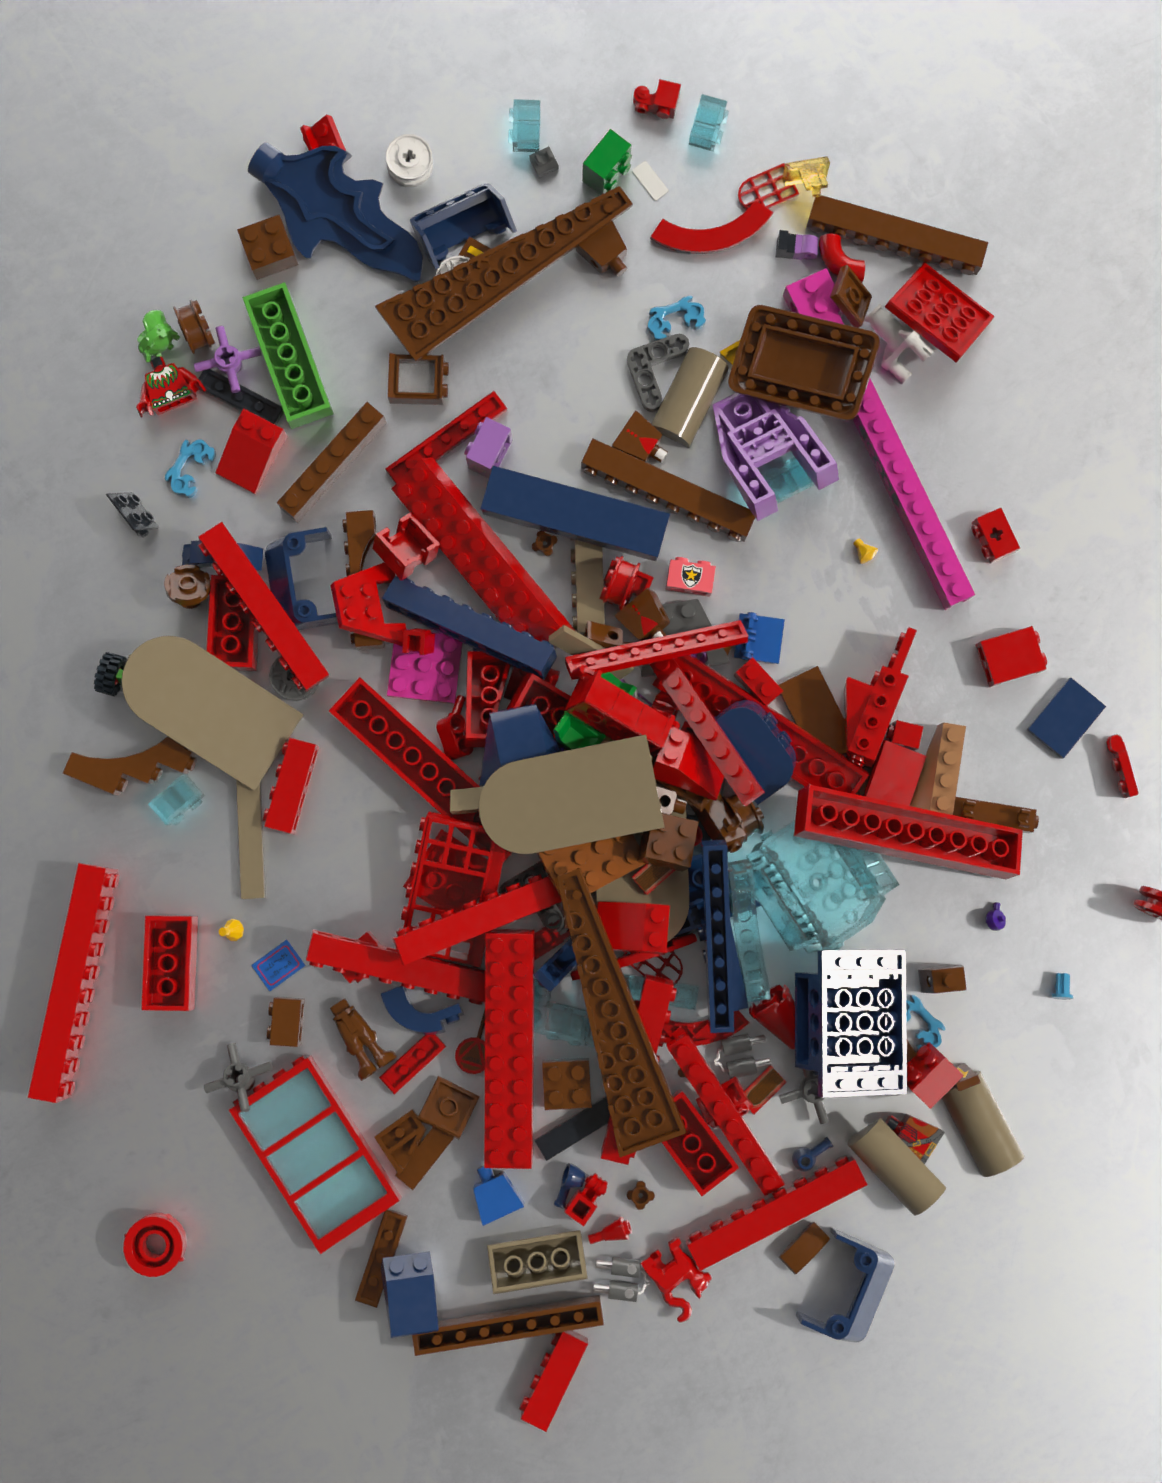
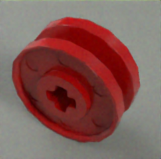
M1141 886L1139 893L1146 897L1147 901L1137 899L1134 901L1133 906L1152 917L1162 920V891L1148 886Z

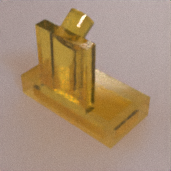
M828 156L785 163L782 177L784 186L803 183L806 191L812 190V197L821 196V189L828 188L826 180L830 166Z

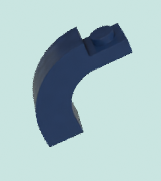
M191 541V544H185L183 547L182 565L212 567L211 564L214 561L209 555L206 557L203 555L198 547L199 541ZM237 543L256 571H262L263 548Z
M571 938L534 974L538 983L549 992L577 965Z
M402 986L381 993L383 1003L391 1017L404 1028L418 1034L435 1035L446 1032L443 1025L444 1022L447 1025L453 1024L460 1020V1016L464 1015L462 1006L459 1003L434 1013L419 1012L411 1004L407 990Z

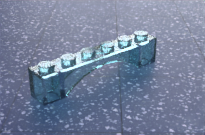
M748 859L728 862L729 897L738 959L747 1002L771 999L757 920L753 869Z

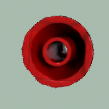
M779 984L759 996L761 1001L757 1005L754 1002L751 1004L749 1014L793 1050L795 1049V1001L789 988L785 984L782 988Z

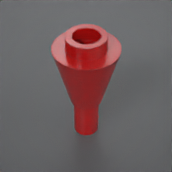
M620 1217L603 1228L602 1231L588 1235V1240L590 1244L603 1240H629V1234H632L631 1225L628 1220Z

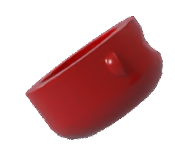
M153 1213L146 1215L138 1220L128 1230L127 1234H124L123 1252L128 1265L140 1275L147 1277L162 1276L170 1272L179 1262L185 1260L183 1256L187 1247L186 1233L178 1220L170 1214ZM158 1234L163 1237L166 1243L163 1254L157 1255L149 1250L146 1242L149 1235Z

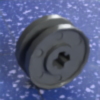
M281 657L276 658L269 674L271 686L276 693L292 701L306 700L315 693L319 684L307 692L303 688L299 690L294 682L290 680L293 678L290 669L285 671L278 661Z

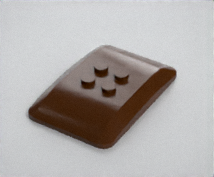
M757 305L748 314L729 375L728 384L732 391L742 395L849 421L854 419L859 413L879 350V336L873 331L774 307Z

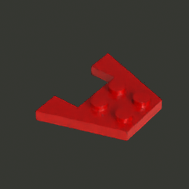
M385 562L336 580L330 585L338 626L343 630L403 646V631L407 630L406 624L384 623L376 584L391 583L395 577V573Z

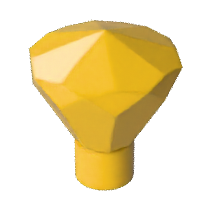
M860 538L853 543L857 548L860 564L872 560L878 552V548L864 544Z
M230 919L224 927L219 929V935L225 936L230 941L239 940L244 932L243 925L236 919Z

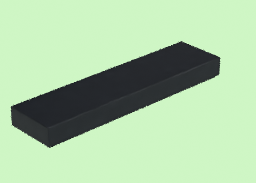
M212 369L203 370L198 378L206 389L205 393L241 412L244 408L277 425L284 413L282 406L240 384V392L232 393L228 378Z
M607 1096L593 1103L592 1108H585L534 1140L546 1161L608 1124L610 1112Z

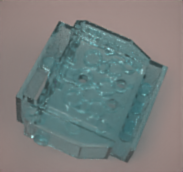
M795 819L774 833L772 830H769L760 836L762 841L754 845L751 853L746 855L751 866L742 871L741 875L789 951L804 948L807 953L817 952V950H838L844 945V941L874 921L886 900L884 895L900 885L881 854L795 837ZM835 851L838 852L840 858H836ZM848 870H849L850 873L852 874V876H853L852 878H849V877H848V875H847ZM814 879L819 881L818 887L813 884Z

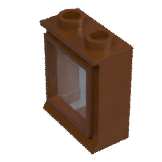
M389 353V403L443 405L444 398H448V384H444V376L449 375V363L445 362L444 355H426L415 363L410 355Z

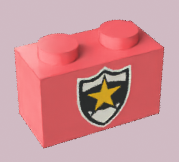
M675 557V560H670L665 590L707 597L711 596L716 566H711V563L708 561L688 562L689 559Z

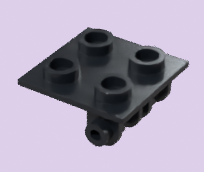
M132 492L106 494L138 536L141 535L144 538L150 533L148 529L159 528L153 515L146 511L136 494Z

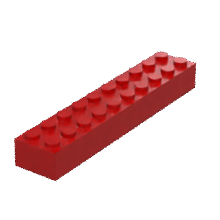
M433 457L421 458L391 488L409 512L440 543L439 548L501 623H508L514 630L520 633L522 631L528 632L534 639L540 642L542 640L549 642V636L563 625L576 631Z
M359 677L332 706L329 712L439 813L482 823L479 818V812L454 815L450 812L451 790L480 786ZM456 827L470 839L471 830ZM476 831L474 845L479 849L490 851L492 839L488 834ZM506 850L503 864L514 852Z
M808 785L798 791L794 828L795 837L1005 880L1020 875L1023 830L814 785Z
M78 863L28 1098L57 1103L68 1099L74 1092L75 1082L73 1077L80 1066V1058H78L79 1049H82L85 1043L83 1031L84 1026L88 1025L90 1019V1012H88L89 1003H92L95 996L93 984L94 979L97 980L100 972V966L97 965L99 957H102L105 949V943L102 942L104 934H107L110 926V921L107 919L109 911H112L115 898L112 895L114 888H117L119 883L118 869Z
M493 929L485 933L484 1168L532 1169L535 930Z

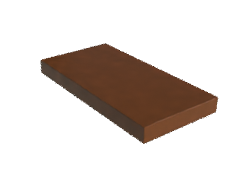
M816 666L779 684V687L783 690L780 695L794 723L841 755L846 754L845 719L819 667Z

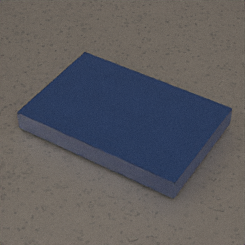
M1070 677L1027 728V731L1063 759L1106 706Z

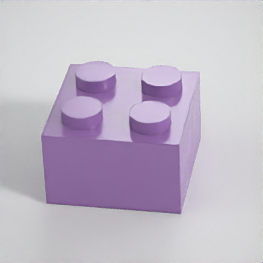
M486 417L483 423L480 422L475 430V435L477 436L473 443L469 442L464 454L466 455L468 469L489 478L492 467H499L512 443V433L510 428Z

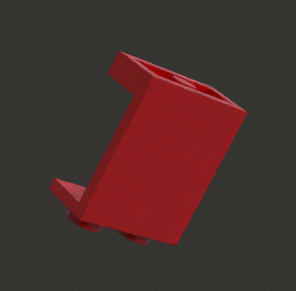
M1033 626L986 639L976 644L989 687L1033 673L1037 674L1047 669L1046 655L1044 652L1041 653L1039 646L1040 636L1037 631H1034Z

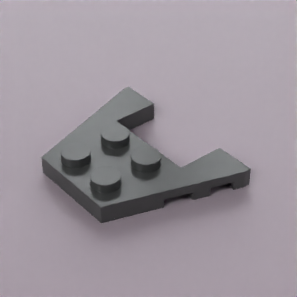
M698 599L662 605L670 620V624L663 629L666 635L712 626ZM724 648L707 651L710 667L730 664ZM649 664L642 665V677L656 675Z

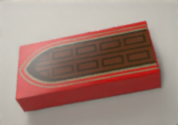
M646 864L631 878L648 895L675 870Z
M771 1065L744 1090L747 1098L753 1104V1107L749 1109L753 1115L787 1083Z

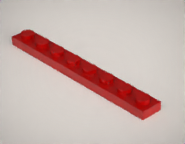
M741 620L568 656L565 657V665L571 680H575L578 678L572 676V671L581 665H586L594 671L601 670L603 674L748 643L749 636Z
M673 658L649 663L741 803L747 806L765 793L676 660Z
M685 1032L666 1044L668 1050L764 1196L784 1186L783 1178L688 1033Z

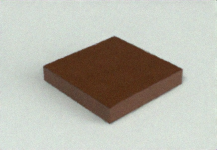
M845 265L840 268L830 298L854 327L859 328L865 319L872 295L851 268Z
M438 1076L417 1119L459 1140L480 1096Z

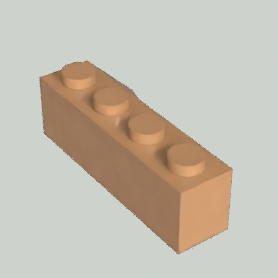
M944 722L937 726L927 749V757L910 806L953 815L966 726Z

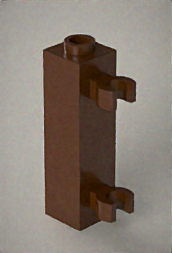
M720 793L717 800H710L701 813L691 807L711 840H725L727 852L734 853L742 847L746 837L744 830L740 826L743 820L738 813L733 815Z
M955 797L953 811L955 816L1021 829L1023 833H1033L1039 823L1036 809Z

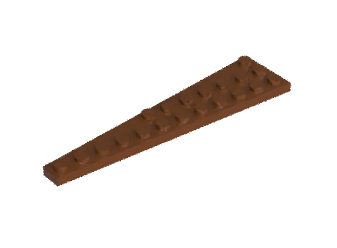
M618 186L592 199L588 203L577 206L566 214H561L525 234L522 233L471 258L468 262L461 263L443 274L432 277L433 279L423 284L414 286L411 290L375 305V309L416 363L629 210L633 203L622 188Z
M579 867L557 876L571 935L573 952L576 957L595 1050L597 1051L603 1086L608 1100L619 1157H623L686 1134V1129L582 871Z

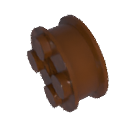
M190 300L189 305L178 309L173 306L180 329L192 353L195 354L196 349L207 345L211 348L215 341L211 332H206L209 326L204 315L199 316L202 310L198 301Z
M736 794L728 798L722 796L733 815L738 813L743 820L740 826L746 834L744 843L747 842V837L755 833L762 834L764 832V824L762 822L764 815L759 807L755 808L753 802L744 806Z

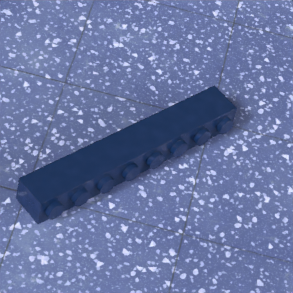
M395 576L382 597L386 608L529 674L533 673L545 680L557 659L555 648L551 643L545 640L540 642L525 631L520 633L506 622L498 623L486 613H476L470 606L466 604L459 605L446 595L441 597L435 594L429 587H419L409 578L401 581Z
M725 840L701 841L708 1025L710 1033L734 1032L727 844Z

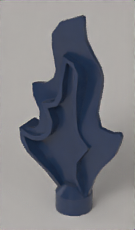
M268 142L263 143L256 150L248 165V173L265 184L277 199L284 214L291 240L305 258H312L314 249L322 240L335 241L362 263L372 268L400 273L415 282L421 280L423 255L417 240L382 212L379 201L383 187L382 182L373 179L355 181L344 174L343 164L352 157L350 153L337 146H321L299 155H284Z

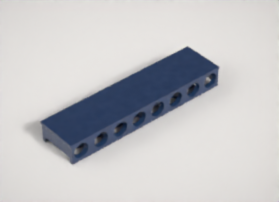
M497 466L492 467L480 508L483 515L655 562L659 556L670 513Z

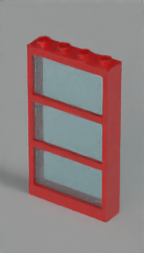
M302 1055L292 1062L293 1068L287 1072L284 1068L272 1075L274 1079L272 1082L266 1085L263 1081L252 1089L254 1093L248 1097L249 1111L241 1112L239 1101L236 1099L232 1102L234 1107L229 1109V1112L314 1246L322 1254L401 1200L402 1196L313 1057L309 1056L305 1059Z

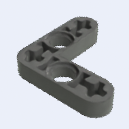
M675 334L630 350L628 353V368L642 406L649 412L657 411L662 403V395L651 367L685 355L689 348V339L684 334ZM678 340L680 343H684L681 350L678 347L671 348V354H668L667 343L669 348L675 346ZM661 347L664 350V355L660 358L654 357L652 354L653 348ZM634 355H637L638 358L642 357L640 362L642 369L639 371L637 362H632ZM641 375H648L651 382L644 386L638 382V378ZM650 389L652 398L658 399L653 406L651 403H647L649 399L647 391Z

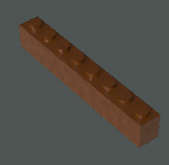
M819 194L815 196L806 226L816 233L837 234L841 239H850L859 245L868 244L875 246L880 251L889 250L896 252L901 257L910 256L917 258L922 263L931 262L938 264L944 269L953 268L960 270L965 275L978 274L982 268L989 243Z
M592 438L581 461V468L584 469V473L592 477L598 475L604 478L607 484L612 486L618 484L624 487V490L629 494L636 496L638 493L644 496L645 500L651 504L657 505L660 503L666 506L665 509L671 513L678 514L680 512L686 515V518L691 522H702L713 532L719 533V531L728 534L727 537L733 541L740 542L741 540L745 542L755 520V516L749 508Z
M600 1295L441 1320L438 1321V1331L412 1335L415 1356L602 1326L604 1325Z

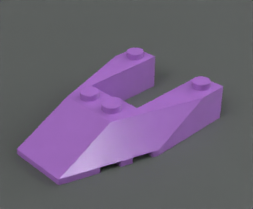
M735 393L713 404L723 461L745 503L757 521L778 511L775 493L757 469L758 467L791 451L818 490L839 480L837 462L806 420L801 416L797 417L791 413L790 409L786 406H780L779 404Z

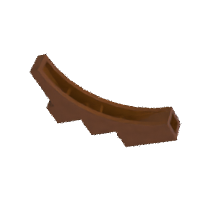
M167 736L157 745L141 753L122 758H92L71 752L63 774L119 796L128 785V776L154 785L155 781L158 782L163 772V769H161L162 764L188 775L189 771H193L197 758H195V753Z

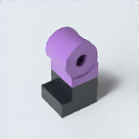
M779 230L775 257L798 260L815 259L818 255L819 238L814 235L791 234L786 230Z

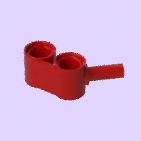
M462 695L457 696L452 712L447 717L440 719L436 725L444 753L451 760L470 755L474 748L465 747V735H463L465 719L460 714L466 698Z

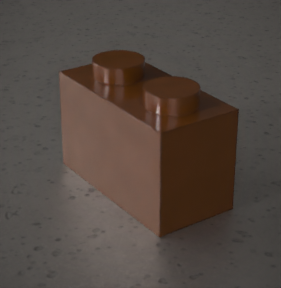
M275 997L273 1002L269 1003L268 1014L272 1016L271 1025L267 1027V1039H270V1045L301 1046L305 999Z

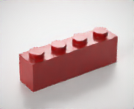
M289 738V741L284 743L282 749L284 759L282 764L278 765L275 777L278 778L276 787L272 786L269 794V799L272 800L270 808H266L263 815L264 827L295 835L318 754V745L294 738Z
M573 1330L554 1333L550 1342L553 1347L550 1353L546 1352L540 1363V1366L543 1368L539 1375H534L529 1386L532 1391L529 1397L524 1396L519 1410L522 1411L521 1420L547 1432L588 1346V1338Z

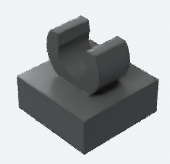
M549 146L529 155V160L538 178L559 169V165Z

